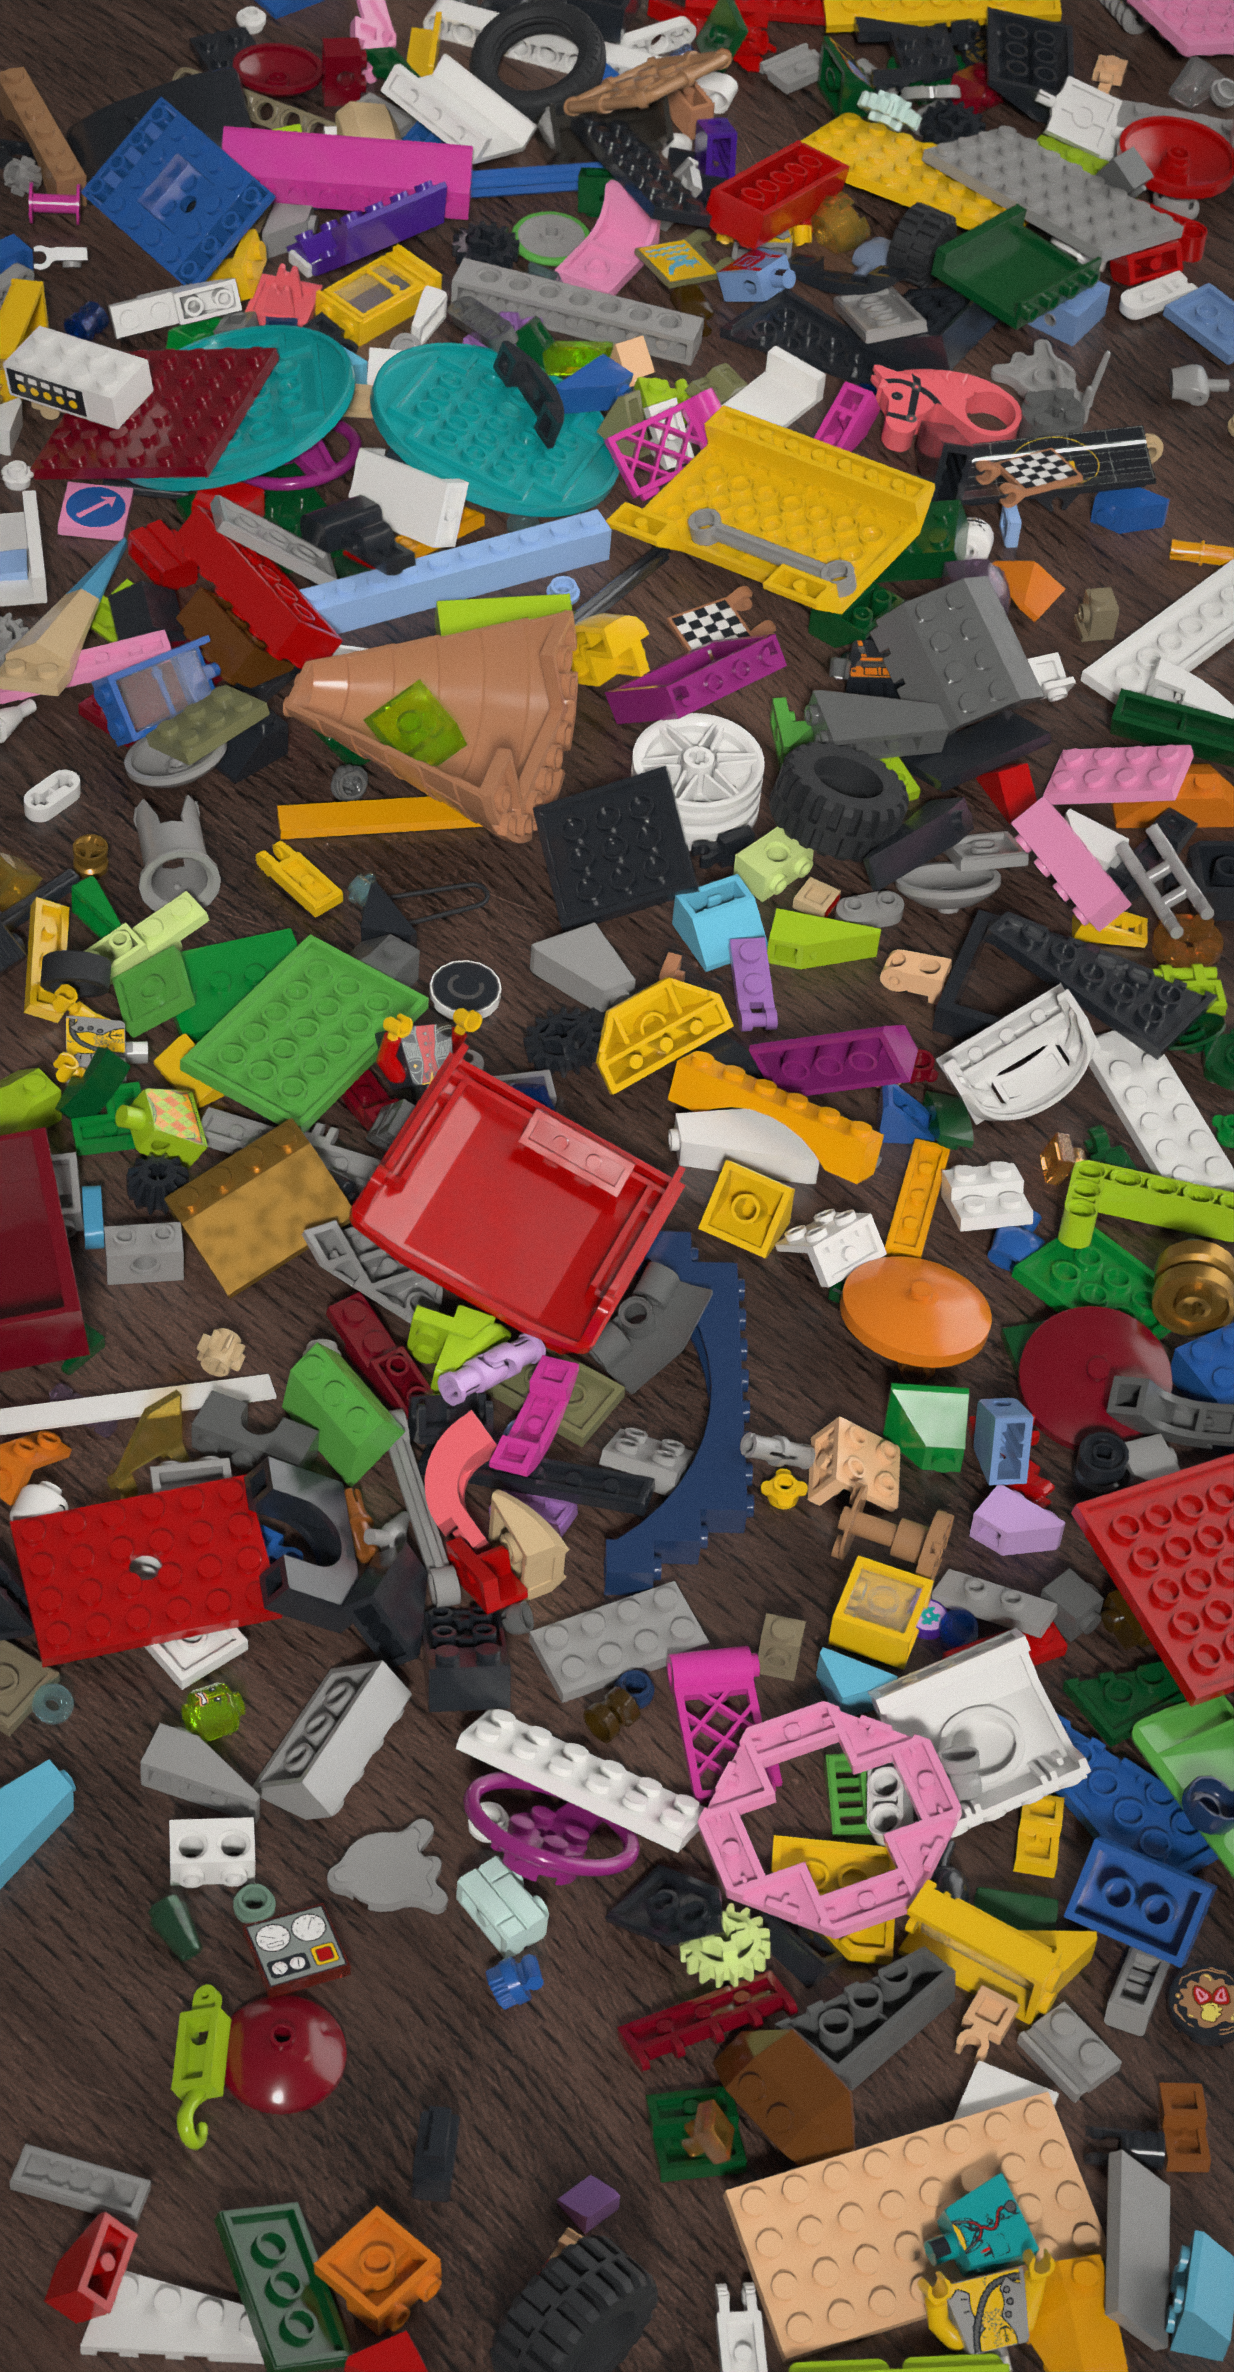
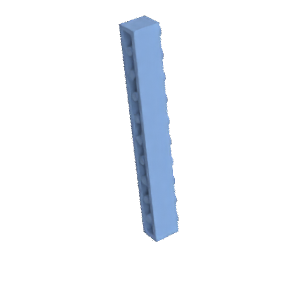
M596 509L415 558L416 565L404 569L398 575L387 576L375 569L299 591L336 633L340 634L435 608L436 601L464 600L609 560L612 530L599 510Z

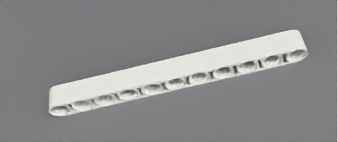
M437 0L424 18L423 25L424 29L433 30L436 11L442 12L441 39L473 48L477 36L482 32L481 30L499 13L453 0ZM537 34L520 40L509 48L503 56L569 73L576 63L578 48L571 40L564 36ZM604 41L606 63L619 74L647 62L649 57L661 58L660 56ZM714 71L695 80L704 89L703 92H706L709 99H712V102L715 103V114L727 111L738 91V84L731 76Z

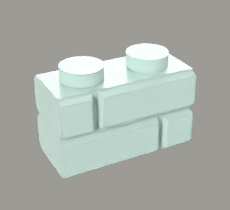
M499 1856L493 1857L483 1863L478 1869H473L457 1881L456 1899L504 1959L517 1955L526 1946L530 1947L546 1935L549 1917L547 1906L539 1896L531 1897L524 1888L522 1876L504 1865Z

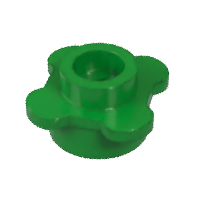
M1234 1114L1227 1116L1215 1115L1212 1119V1125L1217 1128V1141L1225 1147L1234 1148Z

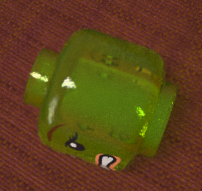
M218 1682L191 1691L187 1696L186 1704L181 1706V1712L186 1729L192 1734L199 1736L204 1742H209L238 1731L240 1716L245 1715V1705L238 1691L232 1693L226 1684Z

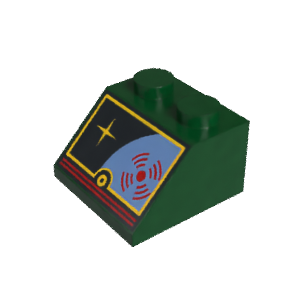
M829 36L822 37L817 79L818 89L836 118L843 113H854L859 115L860 118L868 116L869 113H866L865 110L860 109L857 105L862 92L874 93L872 84H870L865 76L864 69L858 65L853 55Z

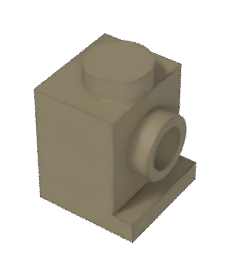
M1111 587L1085 590L1083 603H1080L1078 606V614H1074V622L1082 642L1114 639L1119 607Z
M766 1613L758 1652L760 1674L794 1681L806 1621Z

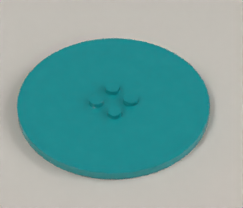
M263 325L235 329L201 339L178 349H222L226 347L242 349L258 346L261 348H276L279 360L209 477L126 479L135 484L157 490H205L251 479L296 458L320 441L338 423L350 405L355 390V373L346 350L333 338L321 332L289 325Z
M461 343L419 345L395 354L378 371L371 389L370 406L374 422L385 441L410 467L440 479H461L469 482L465 498L467 501L515 515L561 517L580 513L596 506L610 494L616 483L620 471L604 442L605 439L597 433L598 428L605 419L599 411L564 414V422L553 449H547L534 429L538 417L518 387H506L493 368L498 352L490 348ZM543 369L555 386L563 381L556 375Z

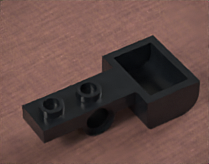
M357 495L302 515L300 518L301 537L328 554L344 549L387 576L398 575L404 569L416 565L415 553L395 542L391 527L387 522L383 521L382 510L379 504L363 495Z

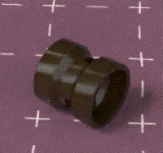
M614 1687L604 1695L602 1703L595 1702L583 1712L584 1721L588 1729L603 1743L612 1741L620 1734L622 1727H630L641 1716L636 1701L621 1687Z

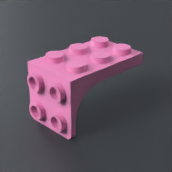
M610 180L605 185L604 203L596 225L580 245L555 269L554 280L615 296L645 265L634 254L635 248L659 244L661 220L651 219L619 182Z

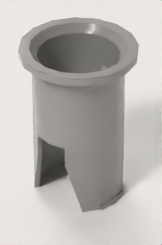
M189 795L185 796L181 813L182 821H168L160 824L158 815L144 799L134 810L133 820L138 832L144 864L138 886L142 900L154 911H158L185 891L202 908L210 905L219 893L221 877L218 867L206 853L199 819L200 810L197 802ZM183 858L184 866L170 869L163 868L162 866L166 861Z

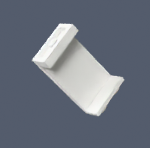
M774 346L768 351L766 371L723 405L787 428L823 399L826 374L783 349Z
M381 447L359 448L349 498L363 495L379 504L382 510L383 521L387 522L392 531L433 548L455 547L469 482L461 479H440L385 457L386 449Z

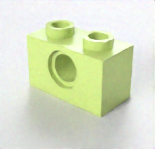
M776 827L735 855L733 875L738 874L750 892L761 902H764L772 895L780 894L787 885L797 878H803L810 872L813 866L814 850L800 846L797 840H791L785 835L783 828L779 829V827Z

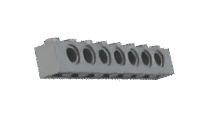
M467 258L463 259L452 280L451 303L463 296H471L497 314L501 311H512L519 313L521 319L532 316L541 317L544 326L548 330L611 346L643 335L650 356L691 366L702 343L704 318Z

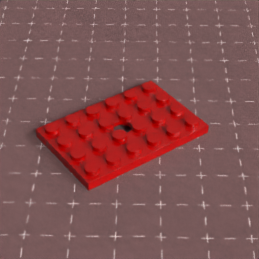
M246 1475L10 1521V1531L42 1668L281 1619V1614L266 1610L263 1605L259 1575L271 1565L257 1513L250 1511L248 1508L244 1482ZM151 1556L160 1562L161 1568L156 1577L142 1580L139 1575L130 1571L131 1563L138 1557Z

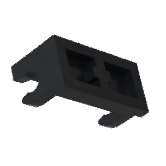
M474 1392L466 1396L464 1402L455 1406L448 1404L443 1399L442 1394L408 1395L410 1439L419 1445L436 1444L452 1424L472 1410L494 1440L493 1402L486 1400V1393Z

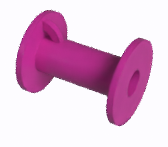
M30 182L29 223L33 224L34 213L76 214V224L80 225L81 184H77L76 195L34 193V183Z

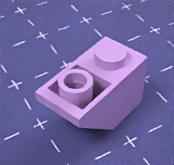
M997 1485L975 1511L969 1536L1002 1556L1056 1550L1060 1546L1066 1522L1059 1519L1053 1512L1044 1510L1027 1500L1018 1491L1010 1490L1004 1485Z

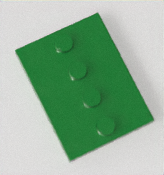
M288 928L181 951L196 1005L173 1017L179 1035L187 1034L196 1043L209 1033L298 946L292 929Z
M1094 1227L1092 1240L1088 1247L1081 1249L1071 1248L1062 1244L1057 1237L1015 1265L1012 1278L1058 1313L1077 1307H1105L1118 1310L1137 1319L1158 1340L1172 1332L1161 1325L1153 1314L1154 1271L1096 1227Z

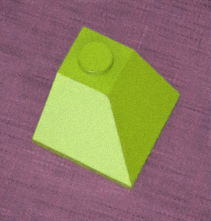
M39 1068L17 1070L0 1080V1136L37 1128H48L62 1120V1114L55 1109L61 1098V1090Z

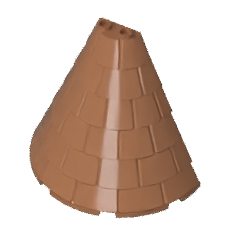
M564 610L561 613L531 620L523 618L442 637L434 635L403 643H392L347 654L306 661L301 672L295 677L294 687L290 695L284 699L283 714L285 717L295 718L326 737L333 738L360 757L369 759L398 779L405 780L436 801L443 802L472 822L479 823L504 841L518 844L526 843L532 840V831H538L533 808L556 801L559 796L565 776L564 770L561 769L563 751L571 750L578 689V672L571 671L572 651L577 649L573 611Z

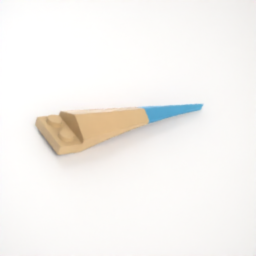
M125 537L6 653V661L0 667V689L59 696L72 680L78 658L98 605L127 548Z

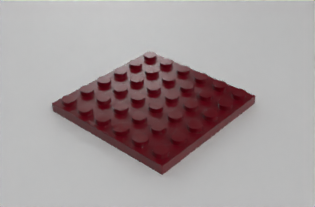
M257 346L242 349L226 347L222 349H166L163 351L141 349L137 351H123L148 360L154 391L119 429L65 413L30 468V471L34 473L33 478L34 480L209 477L278 362L279 355L276 348H261Z

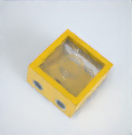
M858 1556L833 1615L828 1644L904 1670L919 1633V1629L916 1626L923 1609H928L934 1581Z

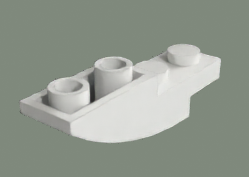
M235 278L164 289L138 295L136 299L108 305L114 334L117 339L178 323L184 325L242 310Z

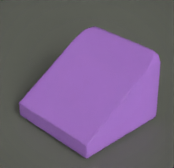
M590 2175L557 2199V2203L586 2234L619 2209L620 2195L613 2188Z

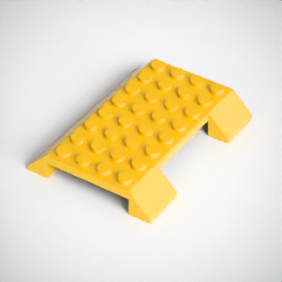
M723 405L704 424L708 445L643 509L624 502L606 520L611 529L657 547L685 552L761 582L763 583V589L816 610L843 614L920 534L935 491V484ZM705 508L714 509L719 512L721 521L725 525L825 564L835 560L848 561L854 567L857 587L852 594L839 598L836 584L782 563L778 566L719 542L709 546L697 545L692 541L688 519L697 510ZM713 525L703 526L699 529H706ZM838 577L831 581H840L846 577Z

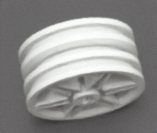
M690 713L680 719H661L641 733L633 749L631 777L663 766L667 767L688 848L691 851L692 844L698 840L716 843L718 835L728 830H735L747 825L751 829L753 828L759 813L765 762L763 752L755 738L738 724L715 715Z

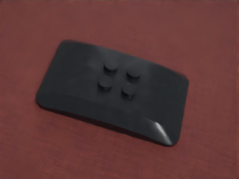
M224 67L185 76L114 102L74 123L69 127L66 137L70 149L86 175V185L160 97L164 98L221 149L224 126L252 128L240 77L236 69ZM88 199L86 200L87 205H94Z

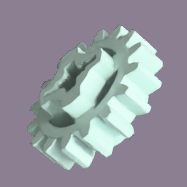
M879 90L878 94L867 91L862 92L857 104L860 109L869 113L868 120L883 124L887 129L898 133L901 132L902 128L913 132L917 131L922 120L920 114L911 110L912 103L905 101L896 94Z

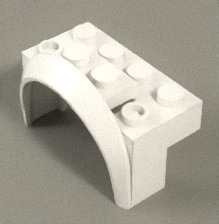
M1060 983L938 1057L936 1061L977 1125L984 1120L1022 1119L1051 1107L1076 1086L1084 1075L1093 1054L1100 1051L1101 1047L1089 1024L1088 1018L1069 989L1065 990ZM1055 1045H1060L1070 1060L1069 1066ZM1046 1046L1027 1063L1008 1073L997 1076L1001 1071L1039 1048ZM992 1083L997 1092L999 1093V1095L1001 1096L1004 1103H1001L996 1094L994 1093L993 1089L991 1088Z

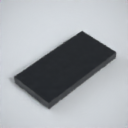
M1006 710L946 737L942 752L903 756L900 759L910 774L939 791L945 792L1051 743V734L1049 731L1013 711Z

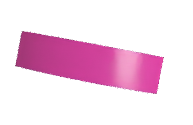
M542 1355L529 1381L530 1392L508 1436L502 1435L489 1461L490 1468L526 1477L535 1470L546 1454L562 1421L576 1382L579 1364Z

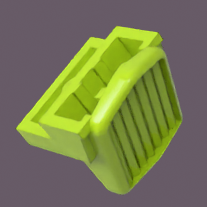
M417 1305L412 1317L406 1351L421 1363L437 1364L431 1384V1389L435 1394H441L438 1389V1378L440 1375L449 1371L455 1372L461 1369L466 1361L493 1349V1347L503 1342H508L511 1338V1333L503 1325L495 1323L496 1317L461 1305L458 1306L455 1316L451 1317Z

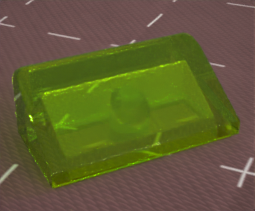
M556 341L542 353L545 373L548 376H570L602 354L610 358L614 348L613 342Z

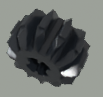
M166 1152L161 1157H154L149 1153L147 1160L136 1158L134 1167L128 1168L126 1175V1191L129 1200L134 1201L137 1210L147 1207L150 1216L155 1210H161L167 1215L169 1208L164 1198L189 1183L187 1168L182 1167L179 1158L169 1160Z

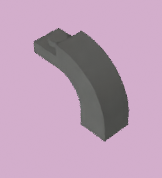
M1114 1376L1106 1413L1119 1423L1148 1436L1161 1433L1165 1441L1206 1449H1212L1213 1445L1234 1447V1405L1200 1402L1182 1398L1164 1391L1151 1379Z

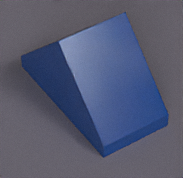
M898 1085L881 1086L876 1117L877 1132L884 1135L882 1143L914 1144L915 1138L935 1142V1137L928 1130L932 1117L929 1111Z

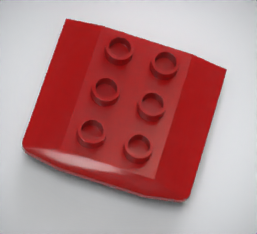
M462 1043L455 1055L451 1052L448 1054L349 1212V1220L356 1230L402 1265L513 1328L573 1353L586 1354L596 1344L686 1186L679 1182L686 1169L679 1165L673 1178L463 1060L469 1046ZM537 1108L542 1109L637 1163L618 1197L613 1196L518 1142Z

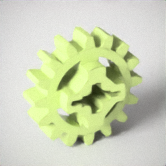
M729 1903L726 1911H722L724 1932L679 1944L680 1961L687 1964V1973L691 1975L699 1972V1982L702 1984L710 1978L715 1979L716 1988H721L724 1980H730L733 1987H738L739 1978L741 1977L750 1982L753 1981L754 1970L764 1972L765 1959H770L771 1956L769 1928H763V1918L759 1916L750 1919L749 1908L746 1907L740 1913L735 1912L734 1904Z

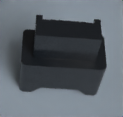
M430 2106L429 2111L421 2113L412 2173L411 2197L414 2199L437 2202L450 2201L460 2117L451 2114L452 2108Z

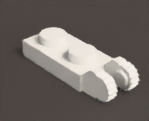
M743 2283L741 2300L744 2305V2311L730 2312V2297L726 2284H716L715 2325L720 2372H768L761 2310H757L754 2283Z

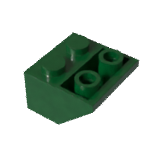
M873 582L843 614L811 608L808 633L833 648L852 644L855 640H865L871 635L870 631L878 627L876 620L905 603V600Z

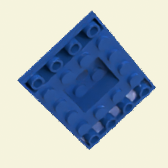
M162 97L156 101L80 192L183 285L205 282L276 198L273 193ZM192 201H196L195 208L191 212L186 213L187 206Z

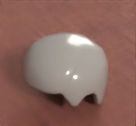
M1153 193V205L1192 220L1199 213L1200 206L1197 199H1180L1165 195L1159 199L1158 193Z

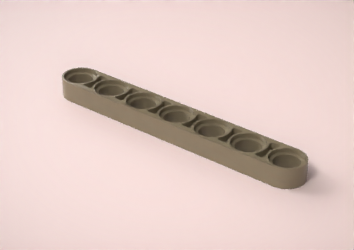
M183 67L175 72L173 80L182 78L188 73L194 75L202 72ZM242 87L243 93L247 98L248 114L252 122L271 129L286 127L288 117L296 113L300 117L302 132L313 133L315 126L319 123H323L326 127L336 126V122ZM270 103L274 110L273 116L265 121L261 117L260 111L264 104Z

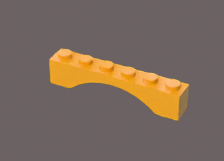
M696 1051L677 1060L668 1096L669 1101L694 1112L735 1107L750 1109L768 1115L786 1125L802 1138L814 1152L824 1170L855 1184L874 1175L884 1135L872 1130L871 1125L840 1116V1112L836 1109L815 1105L809 1102L808 1098L802 1094L788 1093L781 1090L770 1080L757 1079L747 1075L744 1069L720 1063L714 1060V1057L709 1053Z

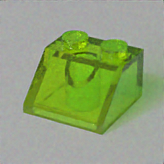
M420 679L363 719L368 728L383 745H388L417 761H423L431 766L441 765L467 746L457 723Z

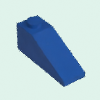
M605 354L600 355L555 386L563 402L564 414L609 410L619 396L631 392L632 387L629 385L634 373Z

